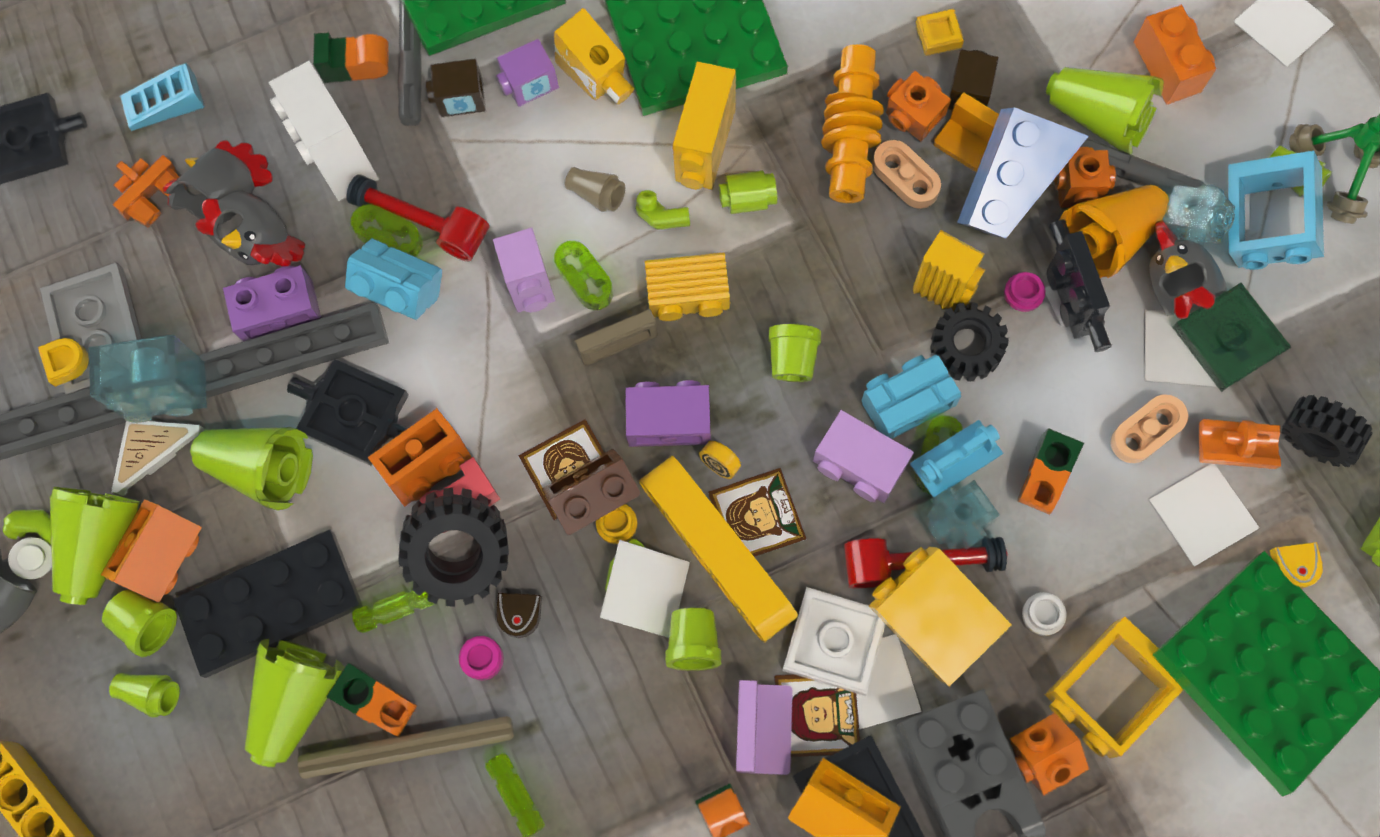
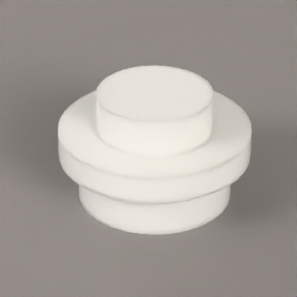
M34 537L18 541L12 547L8 556L11 570L17 576L24 579L43 577L52 568L51 546L46 541Z
M1036 593L1028 598L1023 605V621L1027 628L1037 635H1053L1064 626L1067 614L1063 602L1051 593Z

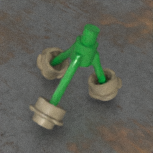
M1380 114L1377 117H1371L1365 124L1360 123L1347 129L1325 134L1318 124L1310 126L1308 124H1299L1289 139L1290 150L1297 153L1314 150L1316 156H1320L1325 152L1326 142L1348 137L1354 138V155L1356 158H1360V164L1349 192H1335L1332 201L1327 202V207L1332 211L1331 217L1344 223L1354 224L1357 218L1367 217L1368 213L1365 209L1368 200L1358 196L1368 168H1377L1380 165Z

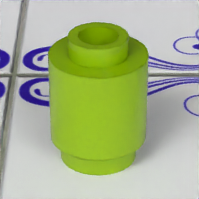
M763 170L725 175V183L719 184L722 208L729 207L730 214L766 210L768 205L777 204V188L774 174H764Z

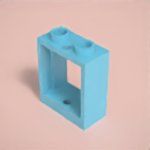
M1314 150L1228 164L1229 254L1238 268L1243 267L1249 270H1257L1267 267L1268 264L1280 262L1304 264L1310 262L1312 258L1324 257L1322 167ZM1304 185L1305 233L1245 241V194Z

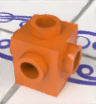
M914 71L906 80L902 78L897 80L889 90L886 114L895 128L902 132L908 131L922 142L946 115L951 99L942 92L941 87L934 79L928 76L923 77Z
M1080 147L1054 179V187L1059 192L1060 208L1071 207L1078 203L1104 197L1109 189L1114 188L1116 171L1114 165H1109L1108 150H1094L1091 147Z
M1056 713L1010 738L1016 755L1015 760L1025 783L1031 781L1043 796L1089 770L1080 739Z

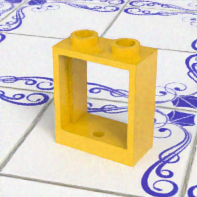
M1124 616L1113 622L1044 695L1052 702L1049 707L1053 713H1056L1068 725L1073 722L1085 734L1082 740L1094 753L1100 757L1107 755L1109 758L1122 756L1184 689L1153 657L1152 654L1159 648ZM1111 644L1159 688L1114 738L1066 693Z

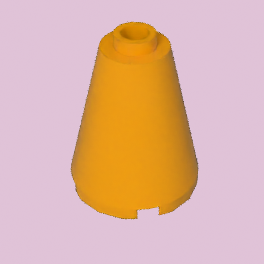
M1145 185L1075 204L1064 211L1059 220H1066L1070 234L1083 231L1099 277L1110 278L1117 274L1156 231L1155 223L1162 220L1165 221L1169 217L1171 205L1168 195L1162 189L1155 185Z

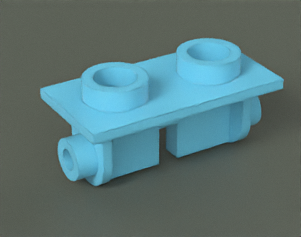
M977 420L912 461L910 465L932 497L935 498L1004 453L995 442L1000 439L995 427L992 425L984 427L981 421Z

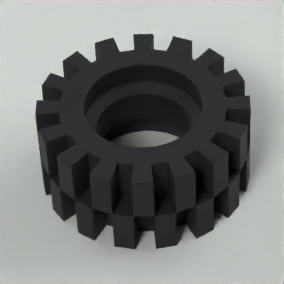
M971 302L969 308H965L964 303L957 304L954 311L951 307L946 310L944 316L940 317L931 337V353L935 352V355L937 354L940 357L948 373L949 371L955 373L953 377L955 380L960 381L962 376H967V382L975 381L977 376H980V379L987 377L990 371L993 372L998 367L1006 353L1005 349L1009 343V338H1005L1008 332L1006 324L1000 326L999 323L1002 317L998 313L994 317L989 315L992 308L986 305L983 311L977 309L978 303ZM963 329H972L978 332L984 340L983 351L976 355L961 353L954 344V335Z
M1308 395L1307 398L1304 396L1299 398L1281 430L1282 434H1285L1284 438L1288 442H1294L1292 446L1297 450L1303 449L1308 457L1311 458L1314 455L1318 457L1319 462L1326 463L1330 461L1332 466L1337 467L1340 464L1344 467L1356 464L1373 432H1371V425L1365 424L1367 420L1363 416H1355L1357 411L1351 407L1346 410L1341 407L1343 404L1335 400L1334 403H1330L1327 397L1320 396L1317 399L1314 395Z

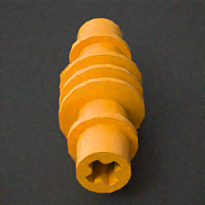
M853 44L843 48L840 69L835 72L833 82L838 88V92L829 94L825 99V122L822 128L824 136L821 144L827 152L832 153V158L828 159L825 166L826 172L830 175L829 197L841 203H857L864 199L866 178L873 171L872 163L867 160L868 148L877 146L881 142V134L878 131L882 128L883 123L879 117L884 113V108L880 102L873 100V90L877 89L880 85V77L875 72L876 51L872 47L862 44Z

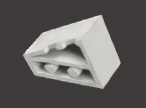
M310 61L268 82L276 95L270 101L281 120H284L282 123L294 143L300 139L302 140L295 144L307 165L315 162L338 201L346 198L348 186L356 175L361 174L369 179L379 180L351 128Z

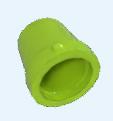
M780 324L769 327L768 342H770L772 378L787 382L811 381L818 345L821 343V330L799 324Z
M123 590L116 594L106 605L102 614L103 625L125 643L128 650L140 657H147L157 652L168 641L177 622L175 610L131 590Z
M683 608L673 611L669 644L666 650V666L686 671L708 670L719 667L721 665V649L718 647L714 612L705 608Z

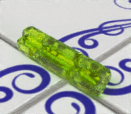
M412 587V592L408 593L404 590L374 602L371 608L366 605L352 612V619L356 629L360 633H365L377 628L378 623H382V625L388 624L415 613L414 609L416 608L423 610L433 606L434 603L427 601V592L419 596L412 590Z
M501 753L494 756L485 763V768L491 779L498 782L495 786L511 816L517 817L516 825L522 836L531 837L540 832L545 827V823L538 810H533L532 806L534 803L519 775L513 774L512 769H514V766L508 755Z

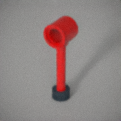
M361 174L356 175L352 179L347 189V202L352 205L358 206L361 209H367L372 204L440 233L436 241L437 245L446 253L462 261H472L490 228V225L484 218L471 210L455 207L451 216L443 218L377 190L376 181Z
M992 537L991 540L990 538H983L981 547L941 550L955 566L983 564L986 572L997 571V569L1005 571L1007 566L1008 553L1002 537H996L995 539ZM881 538L859 539L845 543L844 549L849 588L865 589L878 587L882 582L891 577L892 570H905L906 568L903 563L913 552L889 553L887 541Z

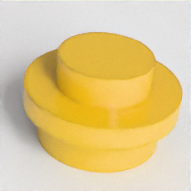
M626 504L596 520V529L599 536L610 544H618L619 540L629 541L636 533L638 526L635 512Z

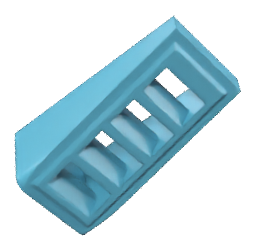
M187 63L176 66L121 95L128 126L132 131L205 108L196 76ZM179 89H182V90H183V91H181V92H179V93L176 92V90H179ZM167 93H168V94H169V98L166 99V100H164V99H163V94H167ZM155 97L156 105L151 107L149 99ZM141 102L143 112L137 114L134 104Z

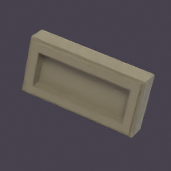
M651 309L575 340L584 366L591 365L657 337L656 320Z

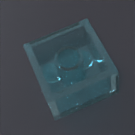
M174 334L89 347L90 396L123 417L126 421L133 423L147 422L152 419L151 416L161 414L177 417L192 414L194 409L207 408L205 362Z

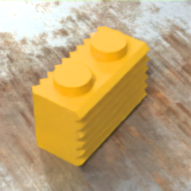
M940 230L922 259L913 286L914 294L920 293L921 298L927 296L928 301L934 300V304H941L942 309H949L951 307L954 311L957 304L964 303L967 306L986 271L980 267L985 254Z
M725 252L645 261L649 309H651L654 318L659 317L662 321H674L682 318L683 314H695L697 312L702 317H713L720 315L723 310L730 309Z

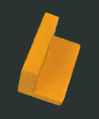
M963 92L954 105L950 120L935 138L934 146L977 173L999 114Z
M822 758L806 788L791 810L788 819L814 837H887L901 807L825 758Z

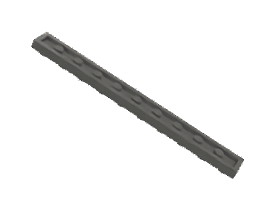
M374 302L0 414V460L126 423V419L136 420L388 344L389 340L380 307Z

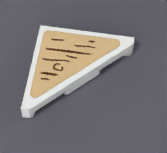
M126 419L111 492L117 496L126 495L127 490L147 474L151 475L176 456L175 453L196 438L205 429L200 425Z

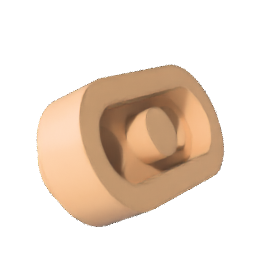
M888 140L877 147L873 158L875 174L907 205L920 209L931 206L937 200L941 189L939 175L908 145L898 140ZM893 161L897 163L898 167L889 168L885 163ZM921 187L926 193L917 194L913 191V188Z
M1159 395L1153 398L1113 432L1111 447L1114 454L1127 463H1140L1186 426L1188 421L1186 406L1180 399L1172 395ZM1156 415H1165L1168 419V424L1164 425L1158 422ZM1126 438L1134 439L1137 442L1138 448H1129L1126 444Z

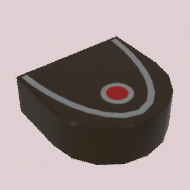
M498 593L496 616L501 630L515 638H523L532 634L539 626L542 596Z

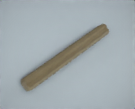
M506 716L308 753L298 757V771L300 777L306 779L509 741L514 737L513 723L511 718Z

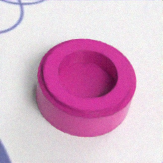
M477 636L469 639L462 646L459 653L461 669L466 675L475 680L484 681L493 678L499 673L504 662L503 651L499 644L486 636Z

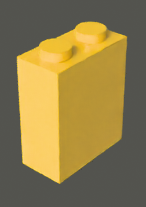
M697 61L672 145L675 181L681 182L687 188L695 190L707 188L713 190L736 110V70Z
M929 546L924 550L920 547L903 563L906 568L903 573L895 580L891 577L886 579L872 593L875 600L869 607L939 681L950 687L1012 624L939 548Z

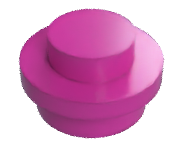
M1029 272L1013 275L1007 281L1004 288V296L1007 303L1013 309L1021 312H1030L1037 309L1042 304L1046 293L1041 279Z

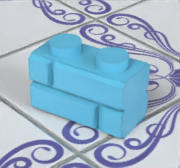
M370 239L362 246V249H358L349 257L345 288L358 296L365 297L394 312L417 320L426 311V308L429 309L437 301L443 270L398 249L390 248L375 239Z
M937 354L926 360L923 355L917 356L902 366L903 372L891 378L885 373L866 384L867 390L864 391L861 401L870 419L874 422L877 431L893 439L957 406L962 397L961 392L952 377L949 376L948 370Z

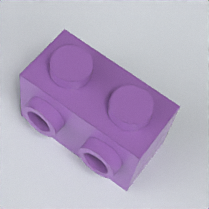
M301 265L296 267H280L274 273L259 278H242L235 285L223 288L232 331L243 342L321 319L313 281Z
M686 380L678 382L676 386L660 387V384L656 382H640L635 387L626 388V437L629 447L706 445L708 441H711L709 385H701L698 381Z

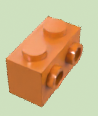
M1182 5L1146 17L1134 40V44L1151 76L1163 79L1164 84L1161 96L1166 105L1201 93L1214 74L1216 67L1213 54L1205 48L1198 35L1195 21L1188 17Z
M437 408L368 457L404 507L412 501L420 500L422 496L430 491L431 487L445 477L461 470L459 466L472 458L460 436Z
M144 499L101 575L114 583L159 603L163 595H167L174 588L178 579L177 571L184 558L189 557L196 549L199 542L198 534L202 527Z

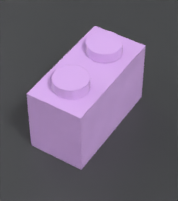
M533 228L493 239L505 283L517 312H537L547 307L548 303L555 302Z
M840 410L816 449L813 462L818 464L817 469L826 477L835 481H839L842 478L854 485L853 490L862 498L870 502H875L877 499L885 503L914 452Z

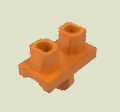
M164 155L151 167L142 158L131 168L122 161L115 166L123 176L113 186L123 194L112 205L127 220L132 218L147 228L161 215V211L149 199L158 190L168 198L169 194L163 192V187L168 182L179 178L173 163Z
M1203 419L1199 422V463L1277 469L1281 466L1278 448L1280 425L1257 424L1254 421L1248 420L1234 422Z

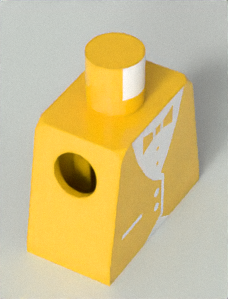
M584 8L554 31L555 63L593 100H598L607 93L617 104H621L632 94L634 87L623 77L625 65L623 53Z

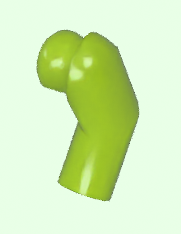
M650 190L642 191L637 195L636 211L654 229L661 230L690 226L688 207L666 209L657 201V194Z
M15 510L4 518L2 530L6 537L17 540L18 536L23 538L26 533L36 532L51 546V516L46 511Z

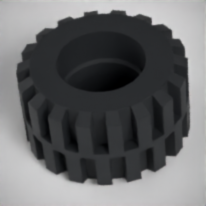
M445 488L441 497H437L434 491L426 495V503L422 504L418 500L412 506L411 515H406L400 534L398 559L399 567H403L402 576L406 583L413 581L412 590L419 596L427 592V601L437 604L440 598L446 600V606L455 607V600L463 599L464 605L474 603V595L479 594L483 599L490 594V584L498 586L502 580L501 571H506L508 566L507 554H509L505 521L500 519V511L495 505L488 506V498L479 494L474 499L472 498V491L462 488L461 495L453 494V488ZM456 530L470 534L477 540L480 546L468 559L459 562H448L435 556L428 545L437 535L446 531Z

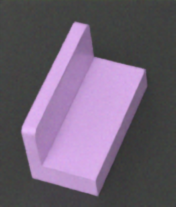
M739 680L736 771L738 773L788 775L790 773L791 686L759 685L757 681Z

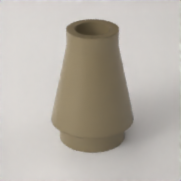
M573 167L569 170L565 179L566 189L575 192L602 212L617 210L625 195V183L619 181L618 176L614 174L581 170Z

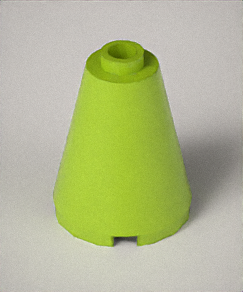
M1064 67L1060 73H1053L1048 82L1046 94L1050 96L1049 103L1118 150L1131 155L1133 153L1132 146H1139L1151 124L1157 109L1153 107V102H1151L1153 94L1161 96L1164 81L1156 76Z
M291 427L207 429L194 439L190 449L192 461L196 468L262 506L277 511L287 509L294 503L288 501L295 493H303L311 474L313 461L312 449L305 448L303 438L308 439L306 433Z
M53 488L50 495L52 591L61 594V602L86 605L88 598L98 597L106 580L101 573L136 515L140 501L107 493L105 495L91 493V491L83 489Z
M264 639L259 643L256 654L245 750L251 754L250 760L265 767H275L277 762H286L328 699L327 695L345 667L338 660H336L334 667L324 663L327 654L318 650L279 640L277 648L268 647L269 639Z

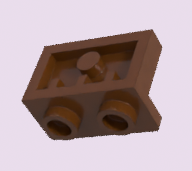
M614 449L607 451L541 489L568 535L577 532L640 495V491L623 459Z

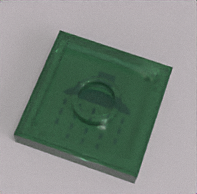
M1242 283L1215 298V303L1211 308L1205 309L1200 307L1189 314L1186 319H1181L1172 326L1221 392L1291 348L1287 340Z

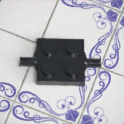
M48 92L0 106V184L68 165L64 145L65 134L81 128H87L84 115L78 112L77 114L59 118L55 99Z
M1066 220L1055 221L1050 224L1049 229H1051L1057 247L1056 254L1047 268V280L1050 288L1053 291L1057 290L1062 303L1060 305L1062 322L1065 327H1070L1074 339L1089 335L1094 352L1105 351L1112 346L1104 327V316L1110 304L1083 231L1070 234Z
M336 359L333 360L326 375L315 386L299 380L297 377H293L290 380L293 385L288 384V393L307 400L305 413L296 429L306 433L309 439L372 466L368 457L379 450L389 438L394 439L408 429V427L397 423L398 415L409 396L406 390Z

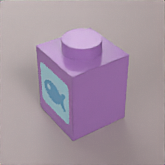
M539 39L497 57L501 73L496 75L498 83L505 96L512 94L518 107L559 88L555 68Z

